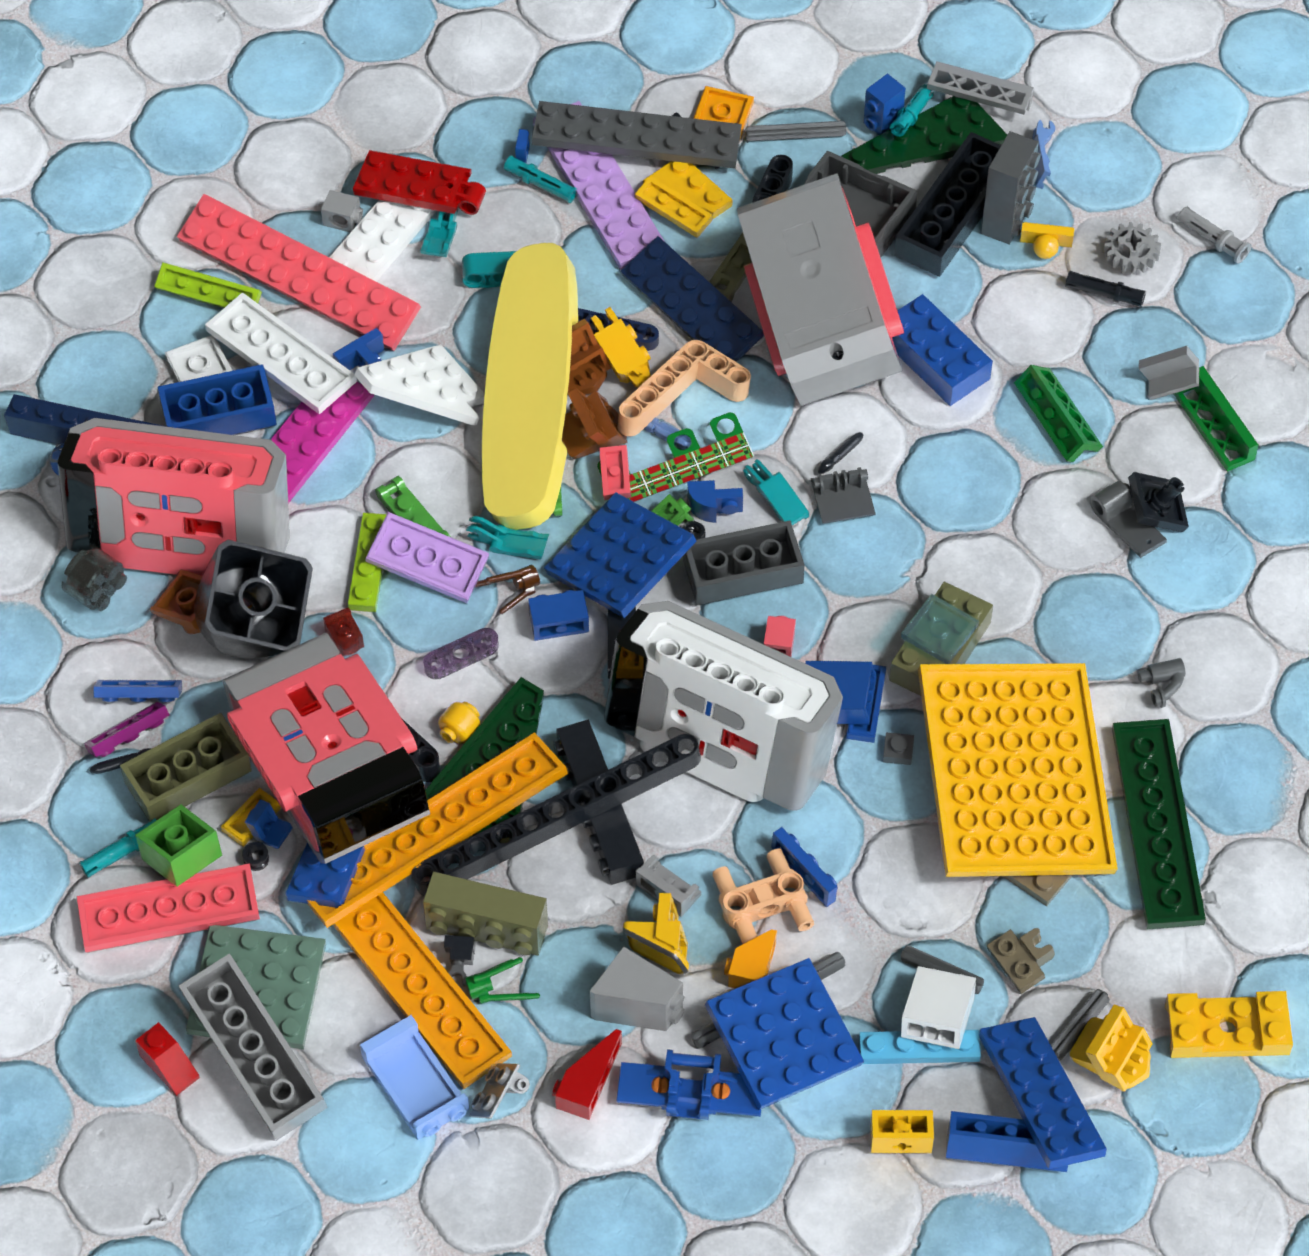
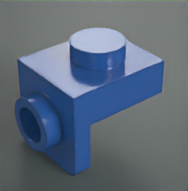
M261 799L255 808L249 812L245 821L256 841L275 849L280 848L293 829L291 823L277 817L270 803Z

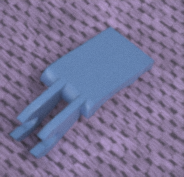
M1039 120L1036 128L1033 130L1032 139L1039 142L1037 153L1041 154L1039 163L1035 170H1038L1035 184L1036 187L1043 189V182L1046 176L1051 174L1049 169L1050 160L1046 154L1045 145L1050 141L1052 134L1055 132V125L1052 121H1049L1048 128H1044L1042 121Z

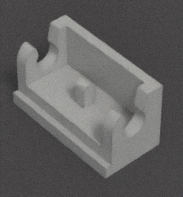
M652 855L641 868L639 867L636 870V885L658 901L659 893H671L678 915L682 917L701 896L699 886L696 884L689 885L662 866L657 856Z

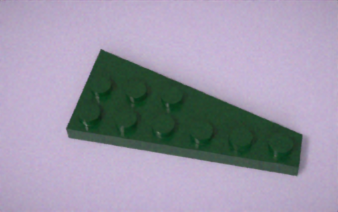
M952 96L918 114L916 123L913 126H909L903 136H895L891 132L893 129H890L841 155V157L859 164L872 173L878 174L886 172L887 168L900 165L902 168L911 167V163L924 161V163L952 158L970 132L1001 145L1007 137V133L978 102Z

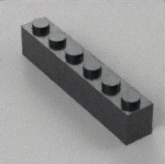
M589 719L556 729L557 740L553 741L554 750L557 757L562 756L568 772L565 775L566 781L571 780L573 787L608 770ZM608 787L604 790V792H611L615 788ZM581 800L578 804H587L589 800ZM622 804L583 822L584 828L589 827L592 835H589V841L593 852L598 851L601 859H598V864L602 876L607 875L611 885L636 878V870L639 867L641 868L644 860Z

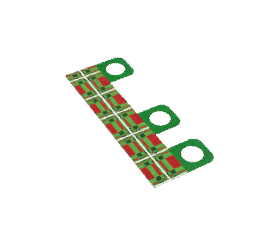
M728 412L711 419L710 426L717 442L700 448L693 431L689 428L668 435L667 443L674 458L633 474L629 471L631 498L628 499L634 502L755 457L737 416L732 412ZM722 419L732 420L734 423L733 431L728 434L720 433L717 429L718 422ZM679 435H687L691 439L690 447L685 450L677 449L674 446L675 438ZM599 461L597 467L601 474V461Z

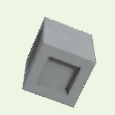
M330 190L321 208L323 226L352 232L356 223L359 224L363 217V209L360 208L359 197Z

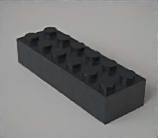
M973 132L969 133L896 235L894 256L939 277L942 275L983 216L989 167L1001 145Z

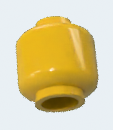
M468 702L452 703L438 720L442 738L449 743H465L480 726L478 710Z

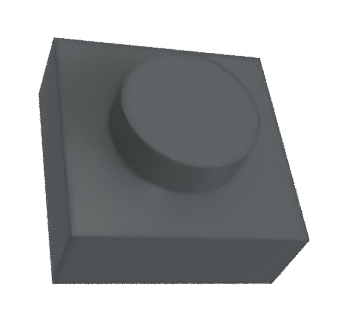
M886 732L883 762L911 765L914 735Z

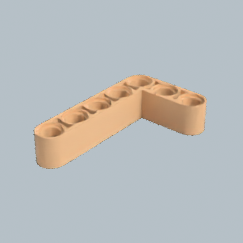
M691 340L621 403L618 415V431L625 436L639 434L696 379L729 400L735 402L743 401L748 397L751 374L748 369L705 342Z

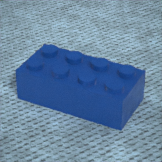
M922 294L897 310L904 329V334L892 337L897 355L949 406H952L990 380L993 360L926 296Z
M263 364L158 386L164 420L168 427L234 435L277 425L274 404Z

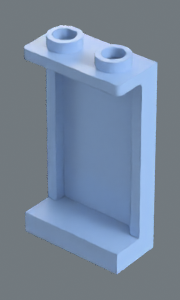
M412 1015L360 1044L363 1060L418 1140L424 1136L434 1135L440 1130L442 1125L449 1121L461 1119L469 1110L468 1097L465 1093L461 1094L419 1033L418 1024Z

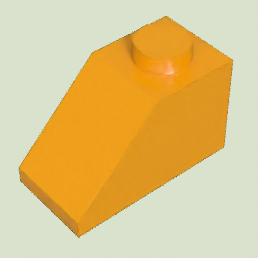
M771 929L735 948L733 959L727 958L724 975L728 976V987L736 989L768 975L776 947L777 930Z

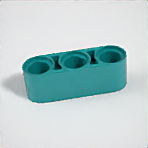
M516 251L470 253L462 258L463 284L469 288L501 287L507 261Z

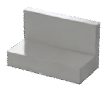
M1188 346L1139 360V370L1149 380L1148 398L1150 400L1199 386V359Z

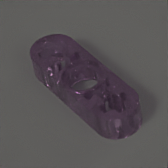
M481 628L429 652L423 660L425 674L431 679H441L495 654L499 648L498 634L491 628ZM486 639L488 642L491 641V644L486 645V643H481V640ZM458 649H466L469 652L465 658H457L453 654ZM432 663L441 664V667L436 668V666H432Z

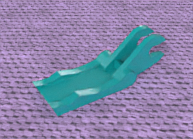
M458 208L455 214L450 213L449 221L444 220L446 212L439 211L438 219L431 218L427 235L420 250L421 254L447 257L457 230L455 219Z
M758 459L752 464L753 468L749 465L745 466L746 469L743 470L745 477L751 484L756 486L758 492L765 497L782 522L791 520V524L794 525L802 519L810 517L809 511L780 472L773 475Z
M479 516L470 517L469 521L480 524L468 526L466 531L475 533H468L467 537L489 544L491 552L542 559L549 534L514 530L503 525H495Z

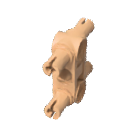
M781 848L771 850L766 855L774 873L773 876L736 887L728 867L717 868L712 873L720 892L718 900L723 910V919L730 927L736 929L742 944L757 937L752 922L785 911L791 912L799 931H806L814 926V920L806 905L808 897L803 888V878L796 871L790 869ZM794 888L796 891L788 892L784 889ZM739 906L742 909L732 910L730 907Z

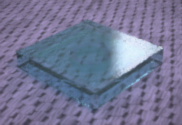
M931 594L901 632V638L943 663L950 664L979 626V620Z

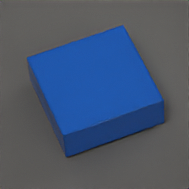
M519 129L515 154L517 159L527 163L530 149L528 130Z

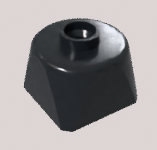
M233 540L224 541L218 545L197 590L194 613L200 632L218 651L229 656L245 659L278 655L300 645L313 571L311 564L303 557ZM243 599L253 607L254 611L245 605Z

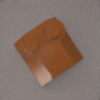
M180 570L177 577L154 606H151L149 609L151 613L182 625L184 631L188 634L201 633L195 619L194 605L197 590L203 576Z

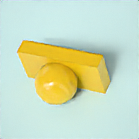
M1024 222L1022 223L1020 242L1033 243V250L1039 258L1050 259L1056 255L1059 246L1072 248L1074 228Z

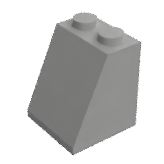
M623 947L590 990L591 1018L596 1021L667 1031L672 1023L677 1024L684 1013L683 1001L685 996L683 995V982Z

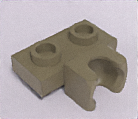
M1039 928L1032 929L1020 937V940L1010 929L987 945L988 951L1020 994L1045 979V974L1040 967L1052 960L1055 955L1054 949L1050 944L1042 948L1035 947L1041 942Z

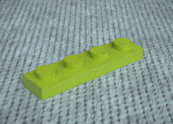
M163 262L154 286L158 290L225 308L241 293H244L256 303H259L262 291L259 289Z
M363 513L348 600V610L376 612L383 569L367 563L366 557L387 514Z

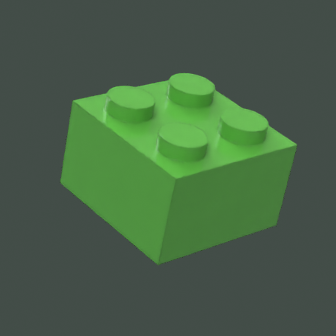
M182 804L135 835L142 860L176 887L223 856L216 830Z

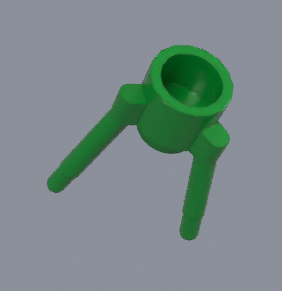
M521 957L514 960L510 959L484 972L465 977L471 999L479 998L481 1004L489 1001L539 999L540 994L488 993L494 990L490 977L520 964L523 961Z

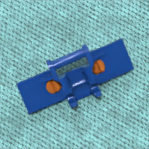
M667 1049L665 1066L621 1062L617 1103L662 1107V1110H666L667 1116L709 1120V1114L716 1115V1112L761 1117V1110H758L740 1073L720 1071L721 1054H715V1057L673 1053V1050ZM672 1065L713 1069V1073L704 1074L701 1081L680 1078V1071L673 1070Z

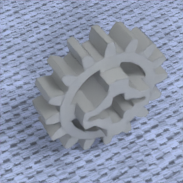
M1129 222L1128 227L1119 224L1118 230L1110 229V235L1105 237L1103 253L1107 254L1106 261H1113L1112 268L1114 269L1118 266L1122 267V273H1125L1127 269H1131L1132 274L1136 273V269H1140L1141 272L1145 273L1147 266L1153 268L1155 261L1159 260L1161 243L1158 242L1159 236L1151 235V228L1144 230L1141 223L1138 227H1134L1132 222Z

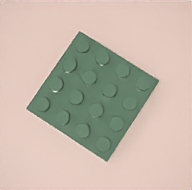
M213 925L209 928L199 972L230 953L289 1046L304 1050L325 953L326 940ZM191 1008L186 1026L187 1034L210 1037Z

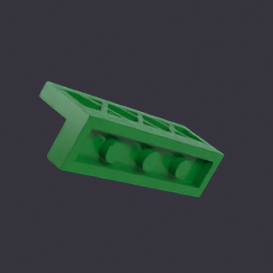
M1030 365L1014 382L1067 462H1074L1085 450L1100 451L1103 447L1050 368Z
M1199 367V386L1173 393V395L1228 472L1254 461L1259 444L1205 367ZM1194 389L1199 396L1198 401L1187 399L1183 393ZM1198 409L1210 412L1213 416L1212 420L1200 418L1197 414ZM1212 429L1224 432L1226 435L1225 441L1214 438L1211 435ZM1225 450L1237 451L1240 457L1229 461L1225 455Z

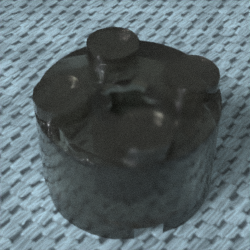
M91 545V550L86 551L82 549L70 561L64 572L68 576L66 583L62 581L61 587L65 593L87 608L103 611L108 607L110 598L116 590L121 589L125 585L127 576L123 574L124 567L122 563L97 546Z

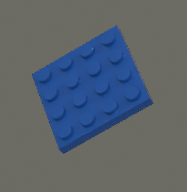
M615 492L552 558L544 569L549 576L575 591L583 590L584 596L625 618L695 544L696 539L694 534Z
M810 958L710 999L704 1005L758 1110L848 1072L864 1063Z

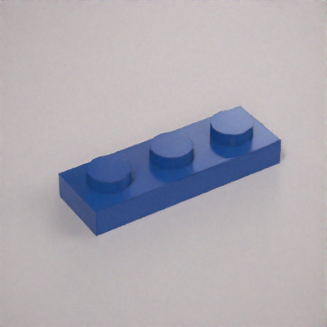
M97 680L94 685V698H102V701L105 702L118 701L119 698H130V701L133 702L146 701L147 698H158V701L171 702L175 698H179L182 693V680Z
M783 827L773 832L771 848L773 850L782 849L790 869L796 871L803 878L804 884L826 907L834 903L838 889L835 879L819 867L817 860L812 854H807L800 847L799 841L793 834H788Z

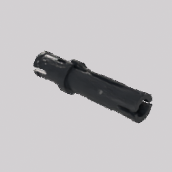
M1071 270L1066 279L1065 287L1113 299V302L1116 303L1121 301L1142 307L1146 296L1145 290L1125 286L1123 282H1109Z

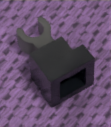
M445 935L444 949L446 953H450L449 959L452 964L451 970L448 973L451 977L460 975L462 977V986L465 987L467 985L465 977L467 976L464 972V965H473L476 947L475 938Z

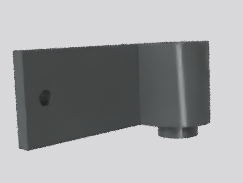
M1117 481L1090 497V504L1094 513L1140 558L1167 543V539L1154 526L1138 523L1135 508L1132 506L1131 489L1127 483Z

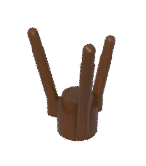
M531 564L516 571L487 577L484 580L478 581L475 588L512 579L516 589L524 591L499 610L500 614H504L527 596L536 593L534 587L540 585V578L534 565Z

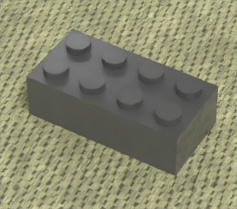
M1009 131L989 167L981 230L982 235L1009 245L1014 236L1020 235L1022 223H1024L1023 220L1025 217H1030L1034 207V203H1031L1035 195L1036 187L1033 185L1038 176V170H1035L1041 156L1040 153H1037L1038 141Z
M791 520L696 539L695 544L683 555V562L696 605L804 583L805 565Z

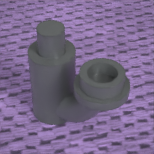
M1177 658L1147 665V670L1138 671L1140 682L1150 681L1151 684L1171 680L1164 690L1160 686L1156 687V690L1151 691V698L1155 707H1166V700L1181 687L1186 674L1183 660Z

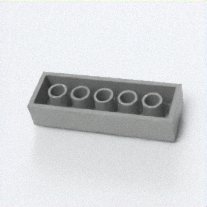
M230 953L179 985L183 996L276 1141L328 1108L324 1098Z

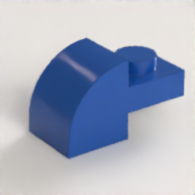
M715 480L687 482V502L692 508L691 512L697 518L706 522L716 523L717 513L734 514L743 512V488L715 489Z

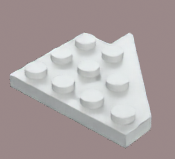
M441 344L358 367L355 373V377L371 394L473 426L478 423L479 416L471 407L484 404L485 393Z

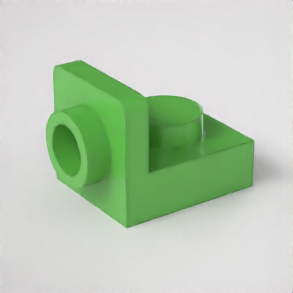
M670 494L651 511L677 526L685 519L687 521L694 520L689 514L692 508L681 497L676 500Z

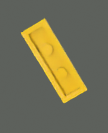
M649 176L635 193V198L642 204L696 238L701 235L713 220L711 213L652 176Z

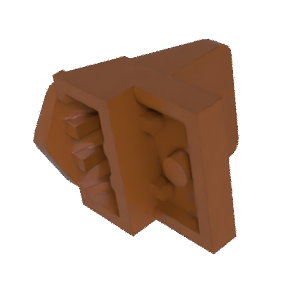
M583 319L572 325L568 393L577 388L585 395H590L595 391L598 392L611 366L603 348L597 343L589 322Z
M577 388L568 393L572 403L569 405L571 411L565 414L562 442L566 446L570 457L578 459L598 452L602 447L619 446L628 443L626 440L627 436L622 435L617 428L619 413L609 405L605 397L597 391L586 396Z

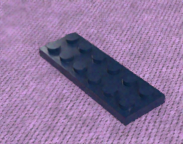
M659 236L620 271L634 287L692 340L705 342L735 362L764 336L761 328Z

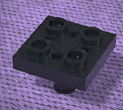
M1133 472L1128 477L1138 523L1178 532H1184L1189 527L1181 494L1185 488L1182 487L1184 484L1179 478L1172 477L1171 479L1138 472Z

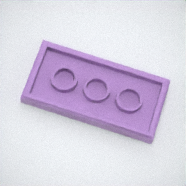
M388 512L368 552L366 562L468 603L489 558V553Z

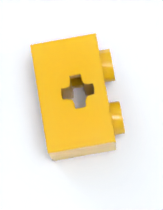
M872 1110L870 1123L871 1153H932L934 1141L933 1110Z

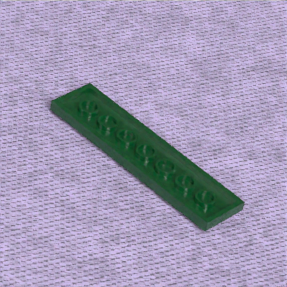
M1169 719L1113 723L1112 733L1146 929L1205 925L1206 917Z

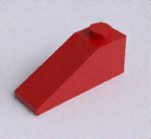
M615 1029L569 1067L562 1080L557 1079L552 1092V1096L555 1097L556 1109L590 1120L622 1045L621 1030Z

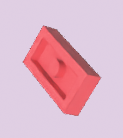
M627 445L600 448L604 501L609 500L615 492L626 498H631Z

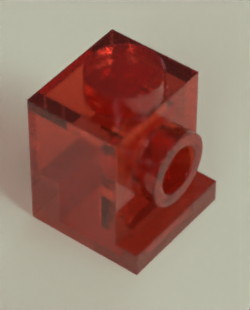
M349 607L323 617L325 633L330 636L340 651L339 654H342V656L352 655L359 649L364 648L363 635L351 615Z

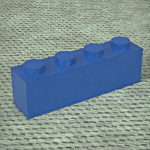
M951 1111L947 1132L946 1158L1067 1172L1068 1165L1048 1169L1022 1119Z

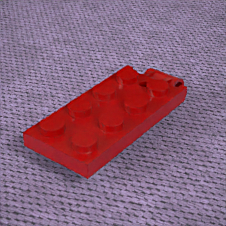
M369 150L353 186L354 195L452 214H455L459 205L461 211L469 215L478 213L486 194V189L480 183L468 182L472 174L471 169Z

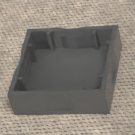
M826 151L809 173L804 185L838 173L856 226L869 222L881 258L916 209L917 190L886 176L872 173L857 163Z

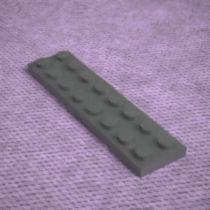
M539 101L532 135V145L736 169L742 124Z

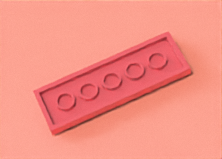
M250 863L197 873L178 887L168 879L77 896L85 952L206 930L213 925L227 926L260 919Z

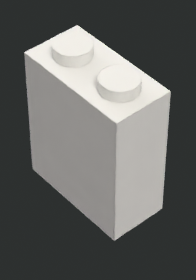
M918 966L902 1015L901 1037L960 1049L975 998L976 978Z

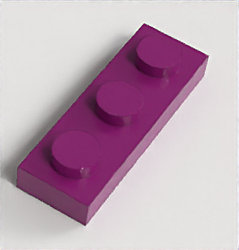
M155 702L88 740L84 745L93 756L105 757L114 752V747L120 743H129L140 736L139 733L147 728L154 729L164 723L163 719L170 716L165 705Z

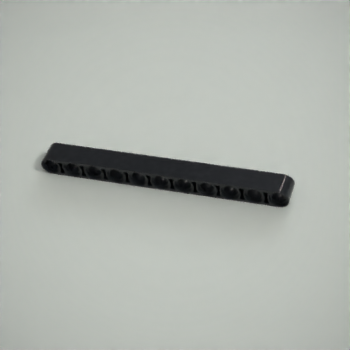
M691 734L678 735L425 859L420 863V866H415L412 869V878L417 891L423 896L426 895L430 881L421 882L424 877L432 876L433 872L469 879L695 768L701 761L697 739ZM686 749H691V750H693L692 752H690V753H688V754H682V753H681L683 750H686ZM659 762L667 763L661 767L655 766ZM632 775H641L638 779H630ZM608 787L615 788L611 792H604V790ZM581 800H589L587 804H578ZM557 812L563 813V815L560 817H552V815ZM537 825L534 830H526L528 826ZM504 838H511L507 843H499ZM477 851H485L481 856H473ZM453 863L459 864L454 869H447Z

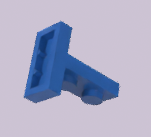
M375 328L334 352L333 359L348 370H352L357 366L361 367L379 362L381 358L378 354L384 351L383 334Z

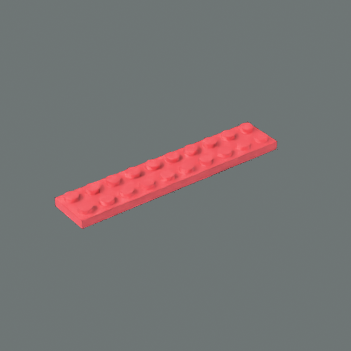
M203 194L177 235V238L185 244L361 335H365L377 328L383 334L384 346L392 351H395L421 308L419 303L206 194Z

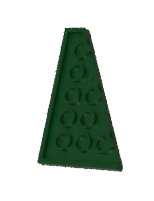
M520 677L422 793L424 802L534 732L537 734L544 700V690ZM523 803L472 836L521 813ZM504 838L499 843H507L511 838Z

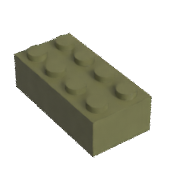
M944 581L891 662L889 681L921 696L918 675L920 664H965L991 623L993 604Z
M222 713L201 722L120 765L125 785L149 822L154 818L156 820L160 819L180 804L185 807L252 771L248 753Z
M433 872L423 901L426 929L437 935L449 934L453 936L474 937L475 941L486 943L492 948L500 949L503 947L515 950L521 955L532 954L539 956L548 928L547 898Z

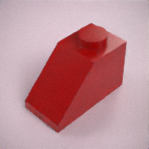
M159 1022L135 1040L139 1056L176 1096L200 1078L178 1042Z

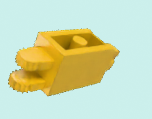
M608 307L605 309L607 318L612 323L611 325L604 328L601 320L596 315L590 318L598 331L594 336L597 343L603 348L608 362L619 381L623 383L631 382L638 389L651 377L648 363L651 357L644 346L639 347L635 339L638 337L630 324L625 326L622 319H618L612 308Z

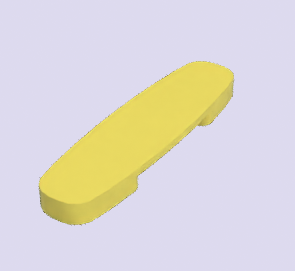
M539 243L522 247L507 261L500 287L489 348L482 426L484 505L499 525L514 530L539 526L549 519L555 510L567 456V448L561 440L570 375L572 325L578 323V292L575 267L562 247L554 243Z

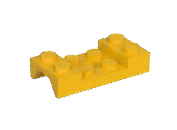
M1286 991L1256 992L1255 997L1198 998L1197 993L1167 994L1165 1010L1169 1014L1171 1058L1290 1055L1293 1040ZM1222 1022H1230L1235 1026L1236 1030L1225 1032L1221 1029L1220 1024Z

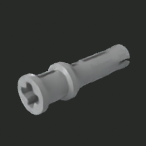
M1188 206L1180 211L1177 218L1178 221L1213 242L1219 252L1224 251L1234 258V262L1239 264L1248 256L1252 245L1249 242H1242L1236 238L1231 230L1223 231L1209 220L1191 210Z

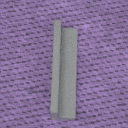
M936 61L927 83V89L1023 115L1031 107L1034 89L1031 86Z

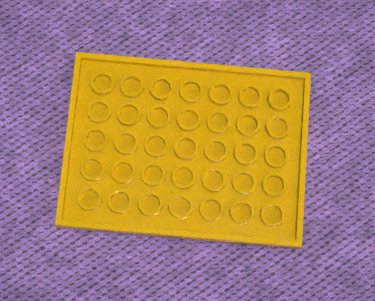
M1085 663L920 664L918 675L945 876L1115 874L1118 868Z

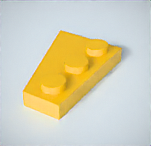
M671 161L650 175L711 213L713 219L732 207L733 199L692 163Z

